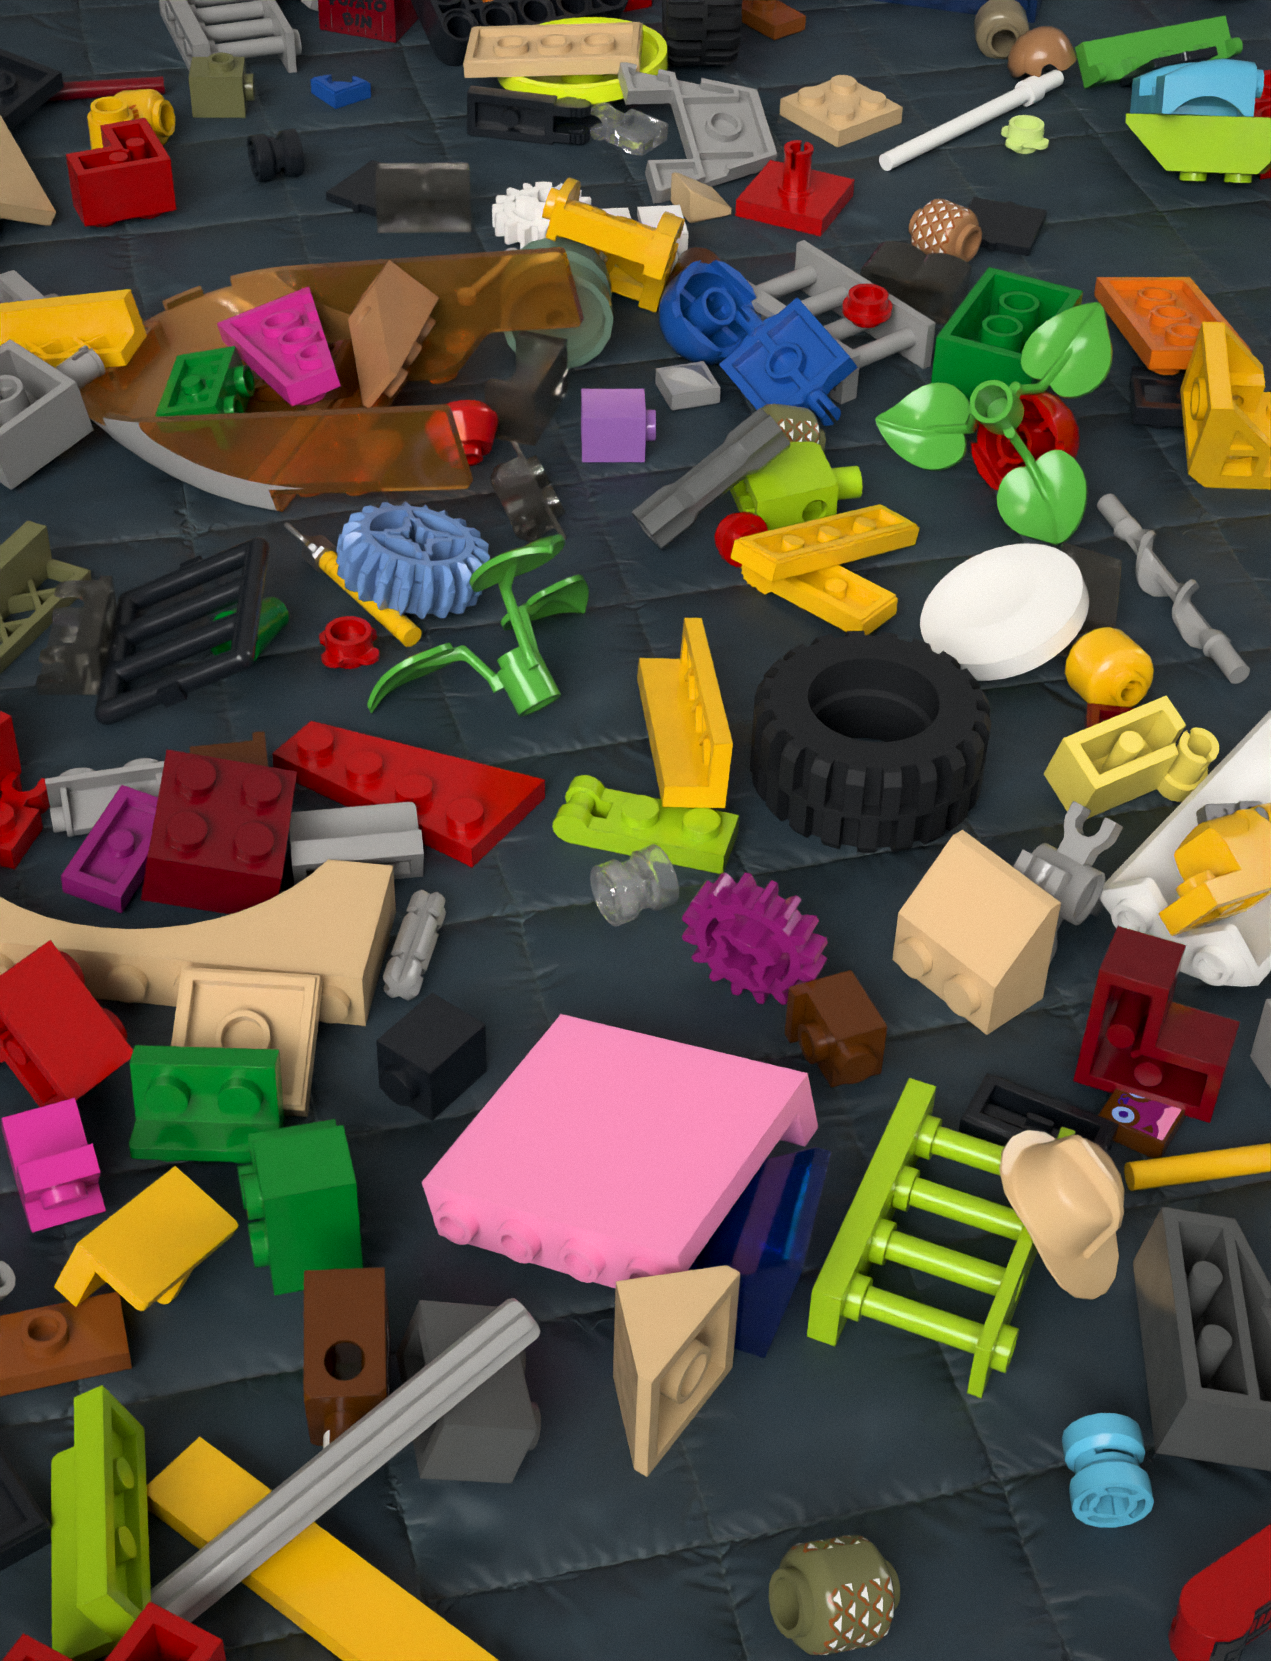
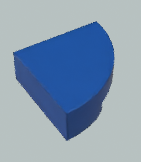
M323 75L310 79L311 93L334 109L371 98V83L359 77L352 76V83L332 81V75Z

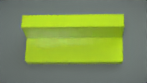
M103 1385L74 1397V1447L57 1453L51 1461L52 1649L74 1661H94L110 1654L149 1601L151 1602L145 1430Z

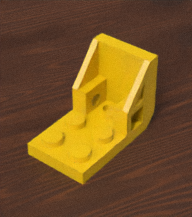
M1202 322L1180 388L1188 475L1205 488L1271 490V392H1263L1265 379L1261 362L1224 322Z

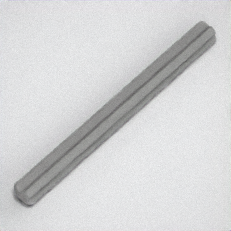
M515 1298L504 1301L151 1589V1602L191 1623L535 1341L541 1332L537 1322L523 1304Z

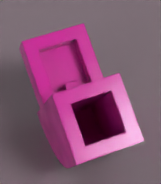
M75 1098L1 1118L2 1132L12 1170L32 1233L106 1212L98 1183L101 1173L93 1143H87Z

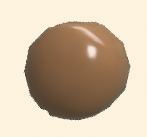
M1041 26L1029 30L1018 38L1010 50L1007 67L1013 78L1020 77L1025 73L1040 77L1042 68L1048 64H1052L1059 71L1067 70L1076 62L1077 55L1070 40L1062 30L1053 26Z

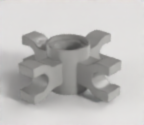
M1075 801L1072 802L1065 815L1064 838L1058 849L1047 843L1040 844L1032 853L1022 849L1013 866L1061 902L1050 963L1057 951V931L1063 919L1074 925H1079L1090 914L1097 917L1103 907L1100 896L1105 884V874L1092 867L1102 851L1108 849L1116 842L1123 829V826L1105 817L1100 830L1095 835L1085 836L1083 824L1091 810Z

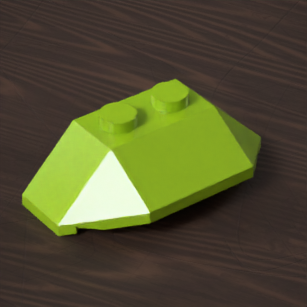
M1126 113L1125 123L1166 171H1180L1179 180L1206 181L1207 172L1225 173L1224 182L1251 183L1252 174H1265L1271 169V118Z

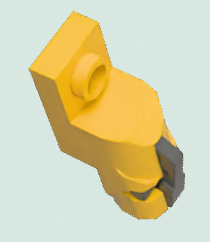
M1239 801L1238 803L1206 804L1196 812L1198 826L1185 837L1174 854L1179 873L1185 881L1175 889L1180 898L1158 913L1171 936L1246 912L1271 895V802L1262 804L1260 801Z

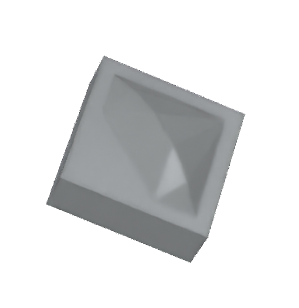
M704 361L656 368L655 384L671 410L675 411L720 403L721 387Z

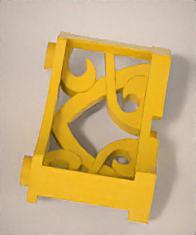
M567 178L560 190L551 188L542 213V218L550 220L546 239L556 241L557 237L567 238L591 247L598 255L601 250L606 255L603 261L606 264L611 280L612 292L639 301L638 307L656 313L672 270L679 246L676 242L682 234L685 219L665 211L657 228L624 216L611 215L598 207L580 202V181L573 178Z

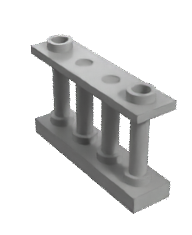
M159 0L160 15L189 72L192 57H208L211 54L221 52L229 53L233 57L245 58L278 54L288 73L297 72L296 56L302 54L300 35L297 29L291 28L276 0ZM233 22V23H226V24H218V25L205 26V25H210V24ZM268 36V37H265V38H258V39H250V40H243V41H236V42H228V43L215 44V43H218V42H225V41H233V40H240V39H247V38H255V37Z
M805 240L797 242L794 271L756 286L748 281L757 297L752 301L754 311L757 315L761 314L762 321L778 314L786 307L777 298L799 289L811 296L801 302L814 316L832 310L843 317L823 326L858 367L827 394V396L841 405L856 398L859 369L895 353L901 354L922 369L931 366L936 322L889 294L888 299L891 301L893 308L892 315L887 321L880 323L874 328H861L854 325L842 313L843 300L848 296V292L853 286L873 283ZM863 331L876 338V340L855 349L841 342V340Z

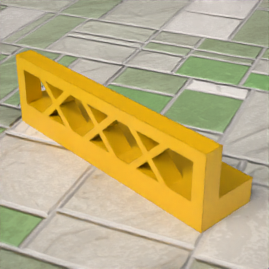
M131 289L0 303V346L11 339L54 368L84 345H87L89 349L92 348L98 354L105 368L126 366L147 336Z
M684 618L680 659L639 658L637 681L662 807L725 808L733 742L702 618Z

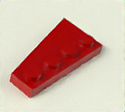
M310 721L272 753L274 768L297 771L296 783L346 807L413 802L416 805L418 829L422 832L423 844L472 868L545 799V779L315 721Z

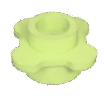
M1030 115L1012 117L1009 120V125L1001 129V135L1007 138L1005 146L1021 154H1030L1037 149H1046L1049 145V140L1043 137L1044 122Z

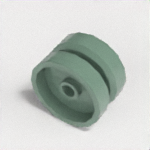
M557 237L556 241L544 238L528 243L513 254L503 271L501 289L502 329L508 345L522 360L542 369L566 370L584 365L601 353L610 339L614 318L611 301V280L605 262L591 247L562 237Z

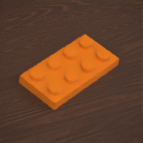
M1096 277L1095 298L1104 307L1106 313L1146 367L1152 372L1162 375H1175L1180 372V369H1187L1202 322H1224L1251 351L1249 346L1190 277Z

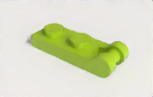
M580 775L571 781L565 795L567 804L559 808L552 825L557 837L571 844L721 874L725 871L738 835L739 815L710 808L662 807L661 799L608 789L595 777Z

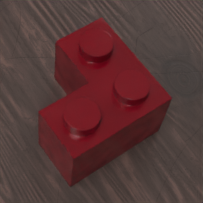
M1117 926L1099 969L1073 1082L1113 1093L1115 1089L1185 1110V1116L1210 1123L1227 1072L1240 1021L1172 1002L1186 945Z

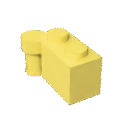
M1166 695L1064 737L1046 768L1044 776L1066 811L1069 810L1072 802L1075 801L1091 810L1088 818L1156 789L1163 797L1171 801L1183 802L1208 776V766L1219 753V743L1211 732L1195 727L1191 728L1190 734L1186 730L1176 746V741L1186 724Z

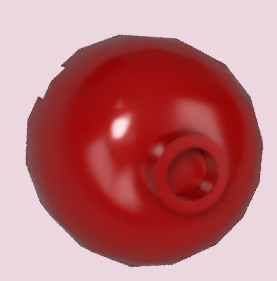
M1047 391L1041 394L1021 395L1019 399L1024 407V416L1016 431L1033 455L1035 461L1045 453L1056 449L1065 451L1076 460L1080 448V435L1073 412L1058 396ZM979 422L977 442L971 443L972 457L982 478L991 488L998 491L1003 478L1008 472L1026 465L1005 434L997 435L991 433Z

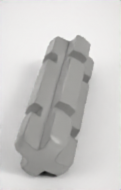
M421 889L411 896L406 910L409 913L403 918L391 952L393 957L388 961L383 974L385 982L383 989L391 998L400 996L408 1001L419 994L424 979L421 975L427 971L439 936L436 931L442 927L446 915L444 908L446 900L439 892L430 894Z

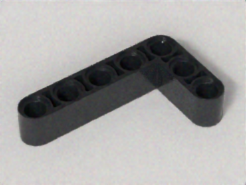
M411 0L435 55L441 62L450 66L463 65L471 28L538 25L555 20L579 17L621 19L628 0H492L470 5L468 0Z

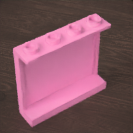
M560 1014L422 1181L438 1234L459 1245H473L506 1255L519 1263L536 1264L569 1274L581 1282H595L615 1289L616 1281L689 1271L695 1259L778 1141L781 1140L805 1147L819 1128L808 1073Z

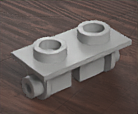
M151 758L132 760L119 768L99 771L90 768H74L63 772L58 777L45 778L53 832L67 831V837L89 834L121 784L158 797L164 761L159 762Z

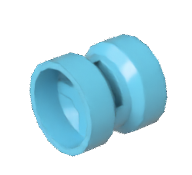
M1097 1413L1084 1416L1072 1422L1063 1432L1062 1446L1064 1460L1068 1469L1075 1473L1069 1485L1071 1508L1075 1517L1087 1525L1099 1528L1126 1526L1143 1519L1152 1511L1154 1498L1150 1478L1147 1472L1140 1468L1146 1452L1139 1424L1130 1417L1117 1413Z

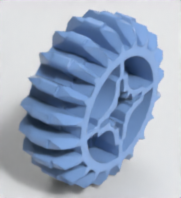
M406 501L401 506L382 502L379 508L371 505L364 506L362 512L350 514L348 523L344 524L342 534H339L336 549L338 553L336 560L338 564L337 575L345 580L346 589L358 592L359 600L363 602L374 601L377 603L379 610L394 609L399 612L400 616L404 613L416 614L420 619H424L426 614H434L439 618H446L448 612L455 614L464 613L466 607L476 605L479 595H482V591H473L469 580L476 569L489 561V544L480 538V531L467 527L466 520L462 518L453 519L449 517L446 510L436 512L428 509L426 504L423 507L410 506Z

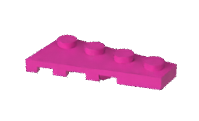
M309 286L217 323L222 341L228 347L236 346L240 358L291 406L316 403L324 398L326 392L341 386Z

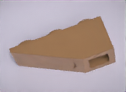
M390 260L362 294L348 318L362 403L368 409L372 407L382 393L391 398L408 375L406 370L423 347L420 344L436 323V320L430 314L439 297Z

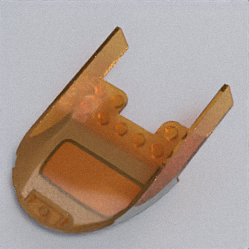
M562 247L272 267L230 276L232 286L204 294L201 286H197L162 301L165 311L146 321H143L141 317L147 336L126 366L105 368V374L97 377L80 389V393L89 418L113 439L141 459L170 476L205 492L245 505L283 512L296 494L301 497H312L321 493H346L350 496H359L368 492L467 489L473 482V477L450 406L440 404L389 407L408 381L429 380L433 384H441L454 379L459 374V370L477 350L483 339L490 333L575 328L581 325L584 316L565 249ZM389 260L439 297L430 314L436 320V323L420 344L423 347L406 370L408 375L391 398L382 393L370 408L363 405L359 386L352 397L320 400L309 405L291 406L287 401L257 402L253 396H250L245 413L155 416L177 355L228 347L222 341L217 326L218 322L309 286L327 344L345 338L351 339L348 318L362 294ZM251 369L256 385L261 377Z

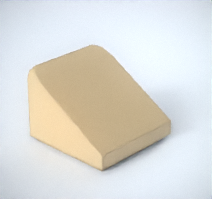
M672 173L671 202L673 205H680L682 214L689 223L731 215L732 208L713 187L680 173Z

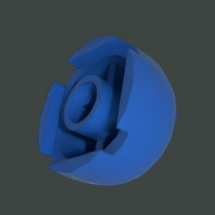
M701 260L692 262L683 269L664 289L659 304V326L666 342L678 355L691 362L704 361L707 365H713L726 359L742 343L747 334L735 322L734 315L738 310L749 321L750 319L740 307L750 305L754 309L752 301L757 297L752 286L743 275L727 263L714 260L712 263L707 264L700 263Z

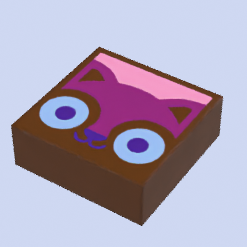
M1115 1089L1098 1115L1119 1124L1115 1142L1153 1159L1163 1157L1186 1118L1184 1115L1185 1110Z

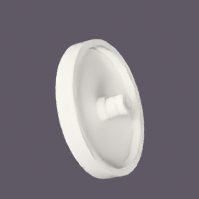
M1041 544L1006 545L985 551L966 560L940 580L929 594L923 606L920 617L921 634L924 641L930 644L933 652L940 654L942 651H945L958 661L960 670L967 668L977 681L1005 679L1035 669L1055 657L1070 644L1085 622L1089 608V594L1077 564L1064 552Z

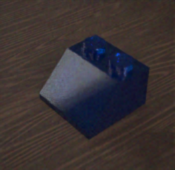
M814 1147L766 1159L689 1268L690 1271L727 1265L740 1272L735 1349L762 1358L766 1357L803 1269L831 1151Z

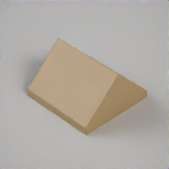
M727 1265L616 1281L613 1379L634 1470L646 1477L656 1467L733 1368L740 1272Z

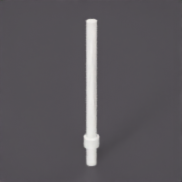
M1054 69L1040 77L1030 76L1018 82L1015 89L881 154L879 157L880 166L883 170L890 171L1020 105L1027 107L1042 100L1045 93L1063 84L1064 76L1062 72Z

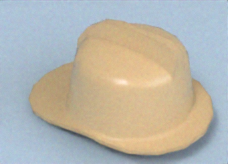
M1026 1130L1012 1136L1001 1152L999 1171L1004 1193L1016 1215L1026 1227L1046 1268L1058 1285L1075 1298L1093 1300L1107 1293L1116 1278L1119 1259L1116 1231L1121 1227L1123 1220L1125 1192L1121 1174L1112 1158L1099 1145L1079 1135H1070L1056 1139L1045 1132Z

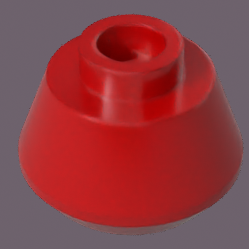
M476 400L453 401L443 404L434 410L427 421V431L442 457L451 460L452 464L456 466H473L482 462L483 456L492 450L499 417L484 402Z

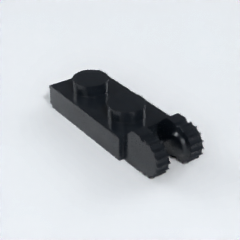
M470 86L467 91V134L549 145H553L554 142L580 145L590 141V129L585 125H576L574 123L557 125V116L586 118V116L591 115V103L586 99H577L576 97L557 99L555 95Z

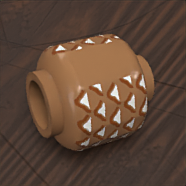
M942 198L934 199L927 203L923 209H918L913 214L909 223V234L911 235L914 253L925 260L948 269L956 268L963 262H969L977 253L982 240V230L979 227L976 214L966 207Z

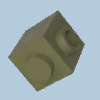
M222 52L211 54L208 57H192L189 86L193 118H246L248 101H255L254 74H246L245 57H233L229 53Z

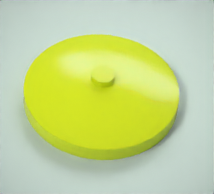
M579 17L555 20L538 25L632 21L606 17ZM643 25L640 72L657 76L659 69L666 71L668 69L667 43L657 31ZM618 74L497 77L501 86L506 90L555 95L557 99L576 97L577 99H586L591 104H597L624 98Z

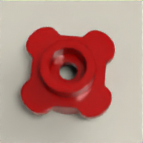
M343 616L330 621L325 630L319 635V642L325 646L326 650L321 654L322 663L330 668L341 667L344 669H354L362 665L367 666L376 663L380 658L379 650L373 647V642L377 639L376 630L366 620L356 616Z

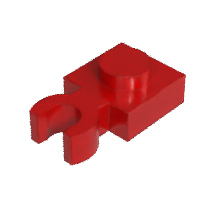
M12 771L2 779L0 784L2 794L0 798V866L16 869L42 831L41 814L49 809L50 803L45 778H41L37 786L32 790L23 792L19 773Z

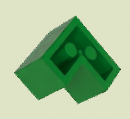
M331 1119L247 1134L251 1164L237 1166L243 1208L247 1210L248 1220L260 1219L257 1222L247 1223L254 1268L269 1266L274 1296L304 1290V1271L363 1268L357 1184L344 1125L337 1126L336 1120Z

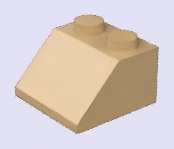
M961 830L951 837L898 912L892 960L908 976L920 981L945 1001L954 1013L965 1017L983 1033L988 1035L1043 999L1061 902L967 832Z

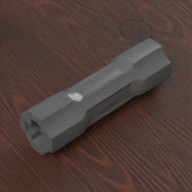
M759 408L728 433L721 446L675 483L664 485L634 509L631 514L649 539L662 551L692 527L704 510L746 476L757 474L790 447V442L774 419L762 408Z

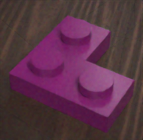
M121 784L62 873V892L122 913L145 876L158 797Z

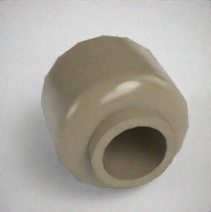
M989 0L980 7L975 16L974 31L978 48L986 57L1008 59L1010 50L1018 38L1030 30L1026 11L1015 0Z

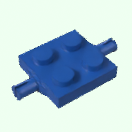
M798 297L778 314L762 321L750 305L740 307L750 320L747 321L738 310L734 315V320L747 335L740 346L719 365L755 409L758 410L766 404L805 407L811 409L824 426H830L834 422L824 411L827 409L838 421L841 416V410L831 401L827 394L858 368L846 351Z

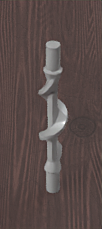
M1106 494L1101 497L1097 503L1098 510L1114 529L1113 534L1115 537L1127 542L1137 555L1135 573L1136 581L1140 588L1152 596H1169L1174 602L1172 619L1182 638L1191 647L1202 649L1206 657L1212 658L1231 683L1237 684L1244 681L1250 673V668L1230 644L1231 639L1222 631L1212 629L1191 602V596L1199 589L1196 580L1190 579L1185 584L1178 583L1152 550L1157 533L1150 529H1142L1140 523L1129 514L1114 494Z

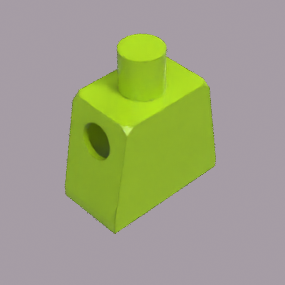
M790 442V447L757 474L746 476L730 489V492L739 512H751L761 517L769 531L836 515L838 500L860 498L863 485L861 472L857 465L831 468L820 444L815 442Z

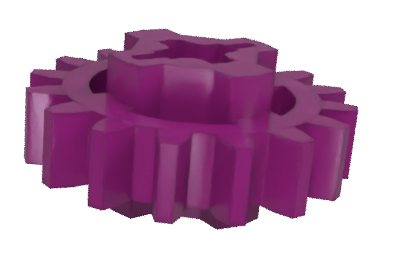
M745 872L738 883L727 873H721L714 884L707 880L702 885L682 916V921L689 925L682 935L683 941L698 945L691 958L694 962L708 963L712 969L709 978L713 982L722 978L731 982V992L734 995L739 996L744 989L752 992L757 1003L764 1004L771 993L781 1005L787 1004L789 987L816 980L826 964L827 958L821 953L828 944L827 938L812 933L819 919L816 915H801L797 908L802 899L797 895L791 896L786 900L778 895V883L773 880L765 888H761L756 885V881L751 873Z

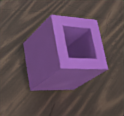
M581 389L582 462H645L646 441L656 440L655 409H646L644 389Z

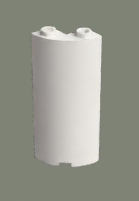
M1271 710L1105 882L1100 896L1104 907L1111 914V919L1116 929L1117 926L1186 945L1180 971L1213 986H1258L1270 973L1271 895L1246 912L1175 936L1170 935L1158 913L1180 898L1175 889L1185 881L1179 873L1174 854L1185 837L1198 826L1196 812L1206 804L1238 803L1239 801H1260L1262 804L1271 802Z

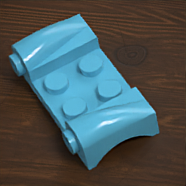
M1214 59L1164 66L1133 78L1130 113L1254 117L1255 98H1260L1263 92L1264 71L1257 69L1254 62L1234 59Z

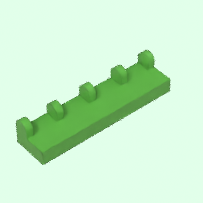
M1225 15L1086 41L1076 46L1075 51L1084 89L1118 83L1122 77L1152 59L1186 51L1216 46L1218 55L1209 60L1231 59L1242 52L1243 43L1239 37L1231 38Z

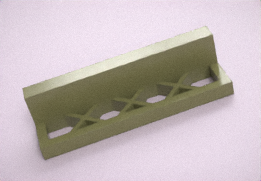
M28 520L0 545V642L2 643L0 645V674L92 585L90 570L52 559L47 526ZM47 578L64 583L60 587L36 591ZM30 610L35 611L29 618L3 623L10 614Z

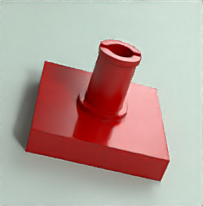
M802 140L789 141L784 145V163L770 160L736 199L735 216L822 236L853 197L855 179L812 170L813 145L806 142L804 144V151H801Z

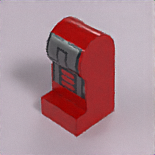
M1271 1524L1197 1573L1183 1586L1177 1605V1615L1173 1618L1168 1633L1170 1649L1178 1661H1239L1244 1646L1271 1628Z

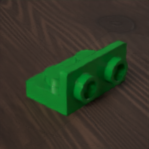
M236 346L177 355L155 414L162 432L180 429L195 431L212 424L222 448L234 447L240 426H243L245 423V411L250 396H253L255 393L253 373L248 365H243Z
M135 1045L129 1063L136 1116L129 1141L131 1158L161 1160L165 1162L212 1161L247 1164L251 1163L247 1134L282 1128L284 1107L279 1049Z

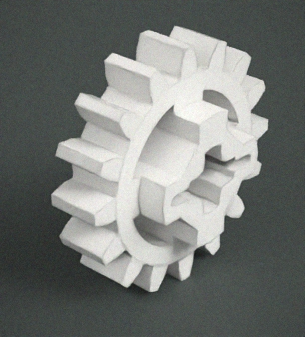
M536 182L534 187L528 183H523V190L519 191L514 188H508L507 196L497 195L496 204H492V225L495 227V235L505 236V243L507 245L519 242L520 249L532 241L546 238L550 220L542 218V213L551 188H554L552 187V182ZM563 184L557 185L555 189L560 190ZM580 190L579 201L591 205V198L581 197Z

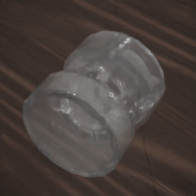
M655 844L632 851L627 861L621 863L616 859H612L593 866L590 872V883L596 904L604 918L614 927L636 920L643 909L649 908L653 911H658L676 904L679 898V886L673 865L665 852Z

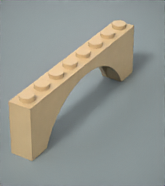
M328 859L311 875L295 886L265 902L220 918L163 928L119 929L73 924L23 909L0 897V975L49 940L53 942L59 951L69 954L78 963L85 977L84 985L96 999L176 1007L182 967L320 975L323 981L319 1021L366 1026L396 914L393 866Z

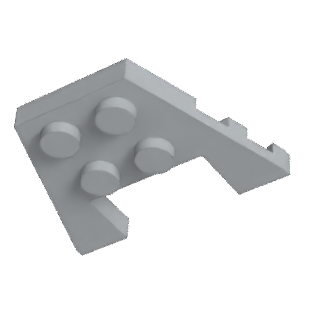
M620 62L618 80L625 104H671L687 158L648 160L645 176L653 204L671 200V179L674 172L713 187L760 172L770 160L776 161L777 151L757 89L701 78L700 84L677 80L675 72L659 69L656 76L637 72V64Z

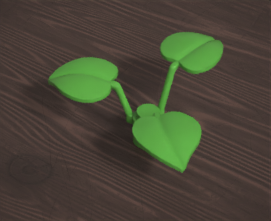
M1099 302L1072 307L1052 317L1031 334L1022 350L1021 366L1029 377L1040 382L1024 385L1012 382L1008 387L1001 381L988 380L975 388L970 397V403L967 397L953 385L939 382L927 384L912 391L894 407L878 415L875 421L879 431L889 446L899 456L912 465L929 471H940L958 464L964 458L967 450L965 434L974 433L979 422L991 433L997 435L1005 434L1022 457L1026 466L1018 467L1008 472L999 486L997 507L1001 517L1012 530L1022 536L1055 546L1065 543L1077 530L1085 513L1088 495L1085 474L1078 462L1063 450H1051L1035 461L1033 455L1016 431L1024 416V407L1019 397L1021 395L1044 393L1051 386L1060 397L1073 399L1093 392L1103 383L1110 371L1113 353L1105 309Z
M558 534L544 537L523 547L501 553L476 569L469 580V584L474 592L482 591L498 583L508 612L501 619L500 624L504 631L514 630L519 647L505 653L497 660L501 668L497 674L466 646L461 645L453 648L451 643H445L408 657L389 669L378 680L372 690L367 703L370 713L372 714L384 696L395 688L456 661H465L488 681L493 693L505 689L519 717L532 714L560 698L561 693L539 652L531 621L560 613L585 614L589 594L587 582L582 575H573L539 591L519 607L511 587L514 577L540 567L559 554L565 545L563 536Z

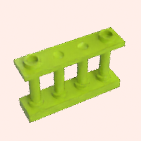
M909 1078L812 1289L807 1337L836 1346L847 1319L859 1322L862 1316H866L974 1354L967 1393L982 1398L992 1370L1006 1373L1009 1368L1020 1331L1019 1328L1011 1326L1010 1323L1038 1250L1013 1208L920 1178V1170L914 1168L918 1158L930 1160L933 1154L1000 1176L1001 1152L1004 1146L942 1127V1119L932 1116L937 1086ZM1061 1127L1057 1139L1075 1135L1076 1131ZM910 1206L1017 1242L1007 1268L896 1231L897 1223L891 1221L895 1210L899 1209L907 1212ZM890 1260L995 1296L985 1324L873 1287V1278L867 1276L872 1262L884 1266L886 1261Z

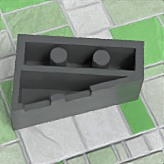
M1161 1207L1133 1260L1155 1453L1271 1471V1285L1235 1218Z

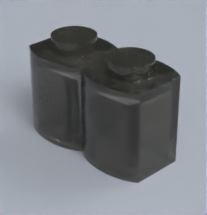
M886 241L880 243L861 268L860 275L873 284L883 287L889 294L936 322V325H942L949 321L967 297L972 267L964 260L953 255L944 253L926 255L913 245L899 241Z

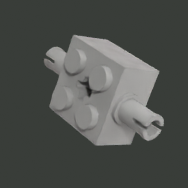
M11 339L0 346V483L10 490L31 477L35 472L94 430L80 393V389L97 377L105 374V366L92 348L89 349L87 345L80 347L76 353L54 368Z

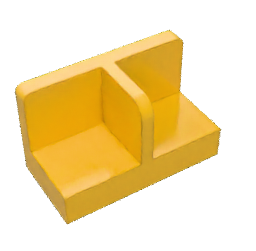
M174 1166L76 1244L54 1288L75 1307L106 1282L139 1311L146 1310L156 1301L160 1304H169L178 1296L193 1269L233 1236L238 1228V1222L180 1169Z

